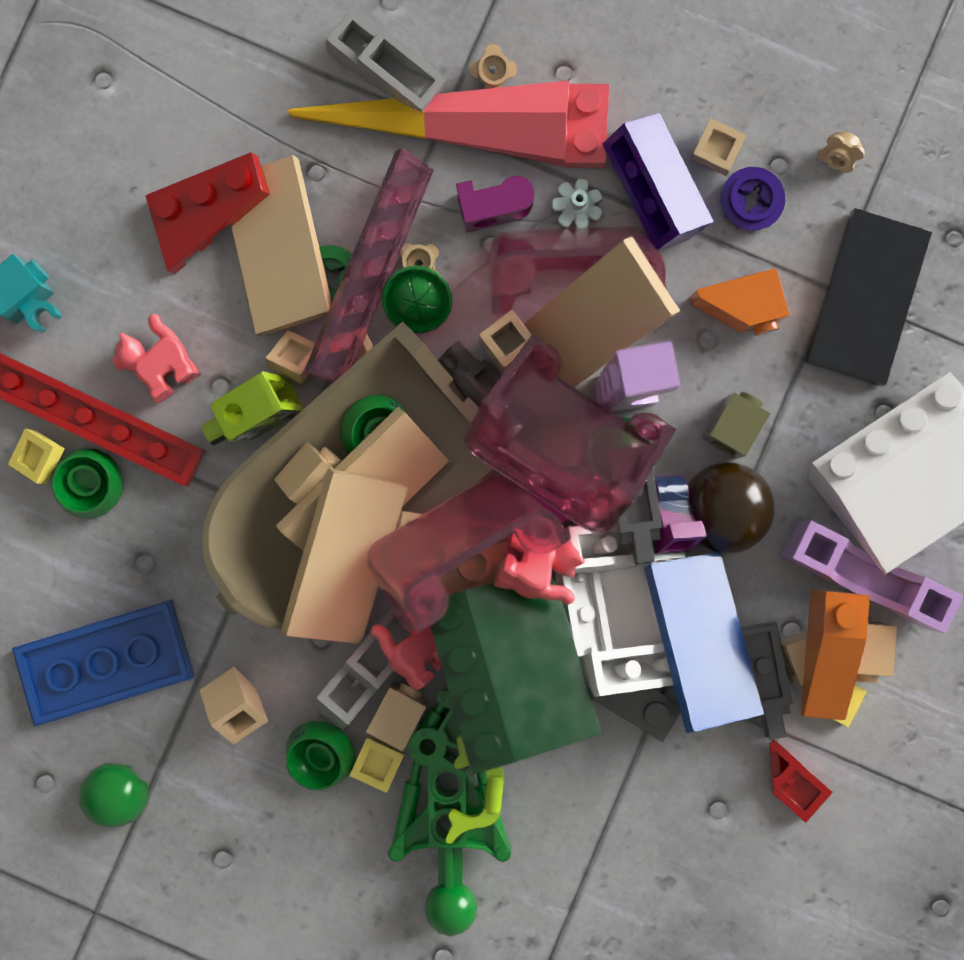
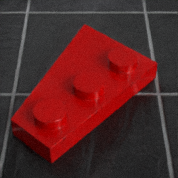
M252 152L145 195L168 272L176 274L186 265L184 262L198 250L203 251L212 244L213 241L211 239L229 224L234 225L270 195L259 157Z

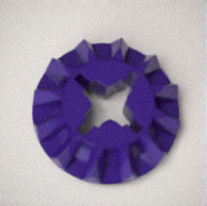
M746 167L736 171L727 179L723 185L719 203L722 204L724 218L734 223L736 229L743 228L755 232L769 228L778 220L784 210L786 197L782 183L772 172L761 167ZM758 186L760 189L757 192L759 194L757 201L762 205H755L751 210L745 212L747 200L742 197V194L748 196Z

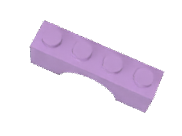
M672 341L616 351L597 376V382L593 383V392L597 407L603 406L605 415L654 406L658 403L657 395L673 392L681 386Z
M811 520L796 521L780 555V558L851 593L869 595V602L926 630L946 634L963 599V595L927 577L899 567L884 575L868 553L853 545L848 538Z

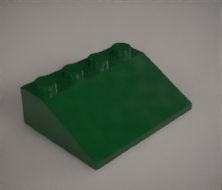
M552 571L550 584L557 585ZM495 582L424 602L472 775L602 734L561 601H550L540 598L529 599L518 594L515 590L494 586Z

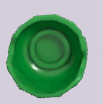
M104 763L91 770L81 783L78 795L80 799L79 805L88 820L96 825L105 828L126 826L137 820L148 805V785L146 781L141 780L135 774L131 766Z

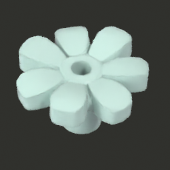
M578 179L575 188H572L569 183H563L558 188V194L561 198H554L551 207L555 213L562 212L558 219V224L564 229L574 222L576 230L583 231L588 228V219L597 222L601 217L602 210L595 205L600 203L602 195L597 189L588 192L589 184L587 180Z

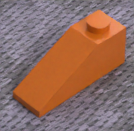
M811 589L801 707L802 716L846 720L867 640L869 595Z

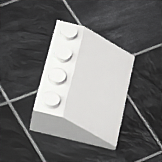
M951 372L811 464L807 479L884 575L964 523V387Z

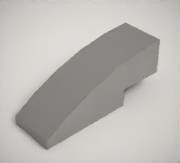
M352 9L349 10L326 38L327 52L380 91L420 113L425 110L447 83V79L386 29L382 27L378 31Z
M398 602L378 623L390 631L395 643L410 635L401 626L393 613L394 610L403 608ZM371 633L367 636L311 704L341 731L350 724L393 671L376 637Z

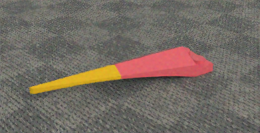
M568 80L440 93L434 97L422 113L402 104L394 98L292 108L287 111L295 119L429 139L565 168H606L607 153L602 143L607 140L609 84H569Z

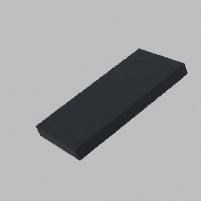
M857 208L850 212L805 363L878 386L887 384L931 238V231Z

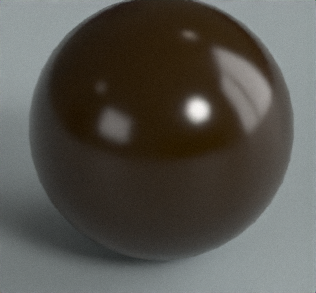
M717 463L698 472L689 482V502L695 521L703 522L707 537L699 542L703 547L714 552L738 553L752 548L768 533L774 519V497L765 479L752 468L738 463Z

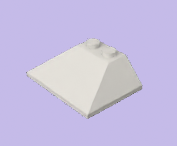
M617 523L566 528L564 538H569L572 541L573 546L579 551L580 557L585 562L575 568L573 578L557 573L556 583L558 586L567 587L575 595L573 603L569 605L563 603V607L586 682L595 697L674 686L644 567L649 564L685 558V553L655 554L653 547L655 561L648 564L635 565L631 544L622 545Z

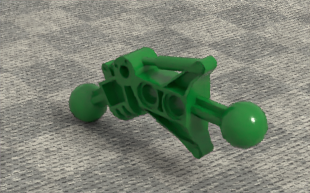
M443 688L437 693L438 703L435 708H430L409 742V752L414 761L410 779L405 781L392 845L388 850V857L390 860L398 862L413 850L438 848V885L432 888L426 897L425 913L428 923L439 934L452 937L462 934L471 927L476 919L478 909L473 892L463 883V848L485 850L499 862H506L511 856L512 846L507 839L501 813L492 825L465 831L452 844L446 842L448 831L442 828L439 818L443 815H448L450 809H456L467 815L480 813L485 804L487 776L484 771L477 773L476 779L475 775H472L470 766L461 769L455 768L454 761L457 756L448 751V748L450 746L458 749L457 737L461 733L447 688ZM447 708V709H449L450 711H449L448 715L446 716V718L444 719L445 716L443 715V713H444L445 709ZM424 739L434 741L436 748H429L425 744ZM422 765L428 766V804L414 819L421 790V784L418 782ZM443 772L455 774L459 779L460 786L454 790L445 789L439 783V775Z

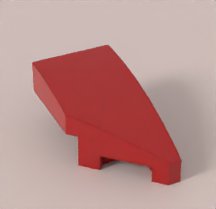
M773 739L769 743L772 793L807 823L833 792Z

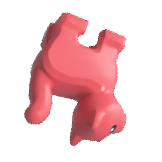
M152 314L148 317V325L160 340L146 353L144 346L137 339L120 333V340L115 345L112 362L119 370L133 371L137 378L150 389V395L153 400L161 403L174 394L167 381L171 375L175 374L174 378L177 384L182 381L185 384H189L198 378L201 373L196 365L190 361L187 349L179 341L176 334L161 322L158 314Z
M514 528L506 540L503 555L506 558L503 567H499L494 586L515 590L518 594L529 599L558 600L567 605L572 604L575 595L570 589L550 584L552 569L566 577L573 578L575 568L584 564L585 560L580 557V553L573 546L572 541L569 538L563 537L556 542L548 543L540 538L527 537L523 535L520 529Z
M412 601L408 604L405 603L403 608L396 609L393 612L401 626L410 633L407 638L395 643L390 631L379 624L372 627L371 634L378 639L379 645L388 659L391 668L404 677L413 690H419L435 677L431 671L426 669L427 662L430 663L435 672L442 668L424 603Z

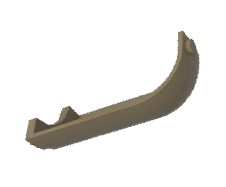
M403 321L235 469L217 491L207 511L203 525L202 555L206 569L220 591L217 599L230 614L235 615L239 612L261 626L281 629L303 551L283 535L276 526L297 504L286 496L274 479L306 442L318 451H321L324 447L328 448L343 461L350 453L346 450L341 439V423L346 411L357 400L369 395H385L397 400L406 409L412 421L449 460L402 507L401 511L445 518L517 454L505 435L479 409L470 397H465L452 382L454 379L425 343ZM393 540L383 569V573L389 568Z

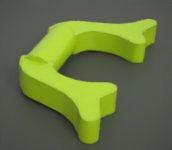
M458 735L459 755L454 761V766L457 769H461L470 765L462 736ZM502 767L485 771L487 774L485 804L480 813L467 815L456 809H450L448 817L452 825L446 835V842L448 844H452L463 832L490 826L498 819L501 813L504 786Z

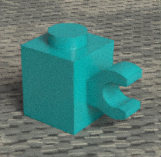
M12 254L0 264V316L17 324L25 318L27 324L32 329L43 333L46 329L39 321L41 313L48 311L52 317L58 320L62 318V314L55 305L46 301L55 293L45 282L49 279L48 274L33 259L27 262Z

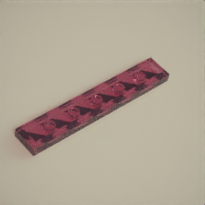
M403 148L396 150L304 369L330 384L335 382L357 360L381 301L383 287L393 272L434 171Z

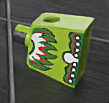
M261 372L212 402L211 409L215 418L202 424L201 427L204 436L213 446L226 439L230 442L250 441L293 419L304 409V406L289 378L279 374Z

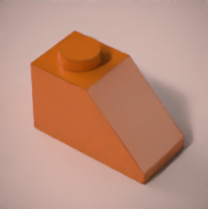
M777 268L699 288L690 296L692 306L740 333L754 330L755 336L776 331L779 329L778 323L790 316Z

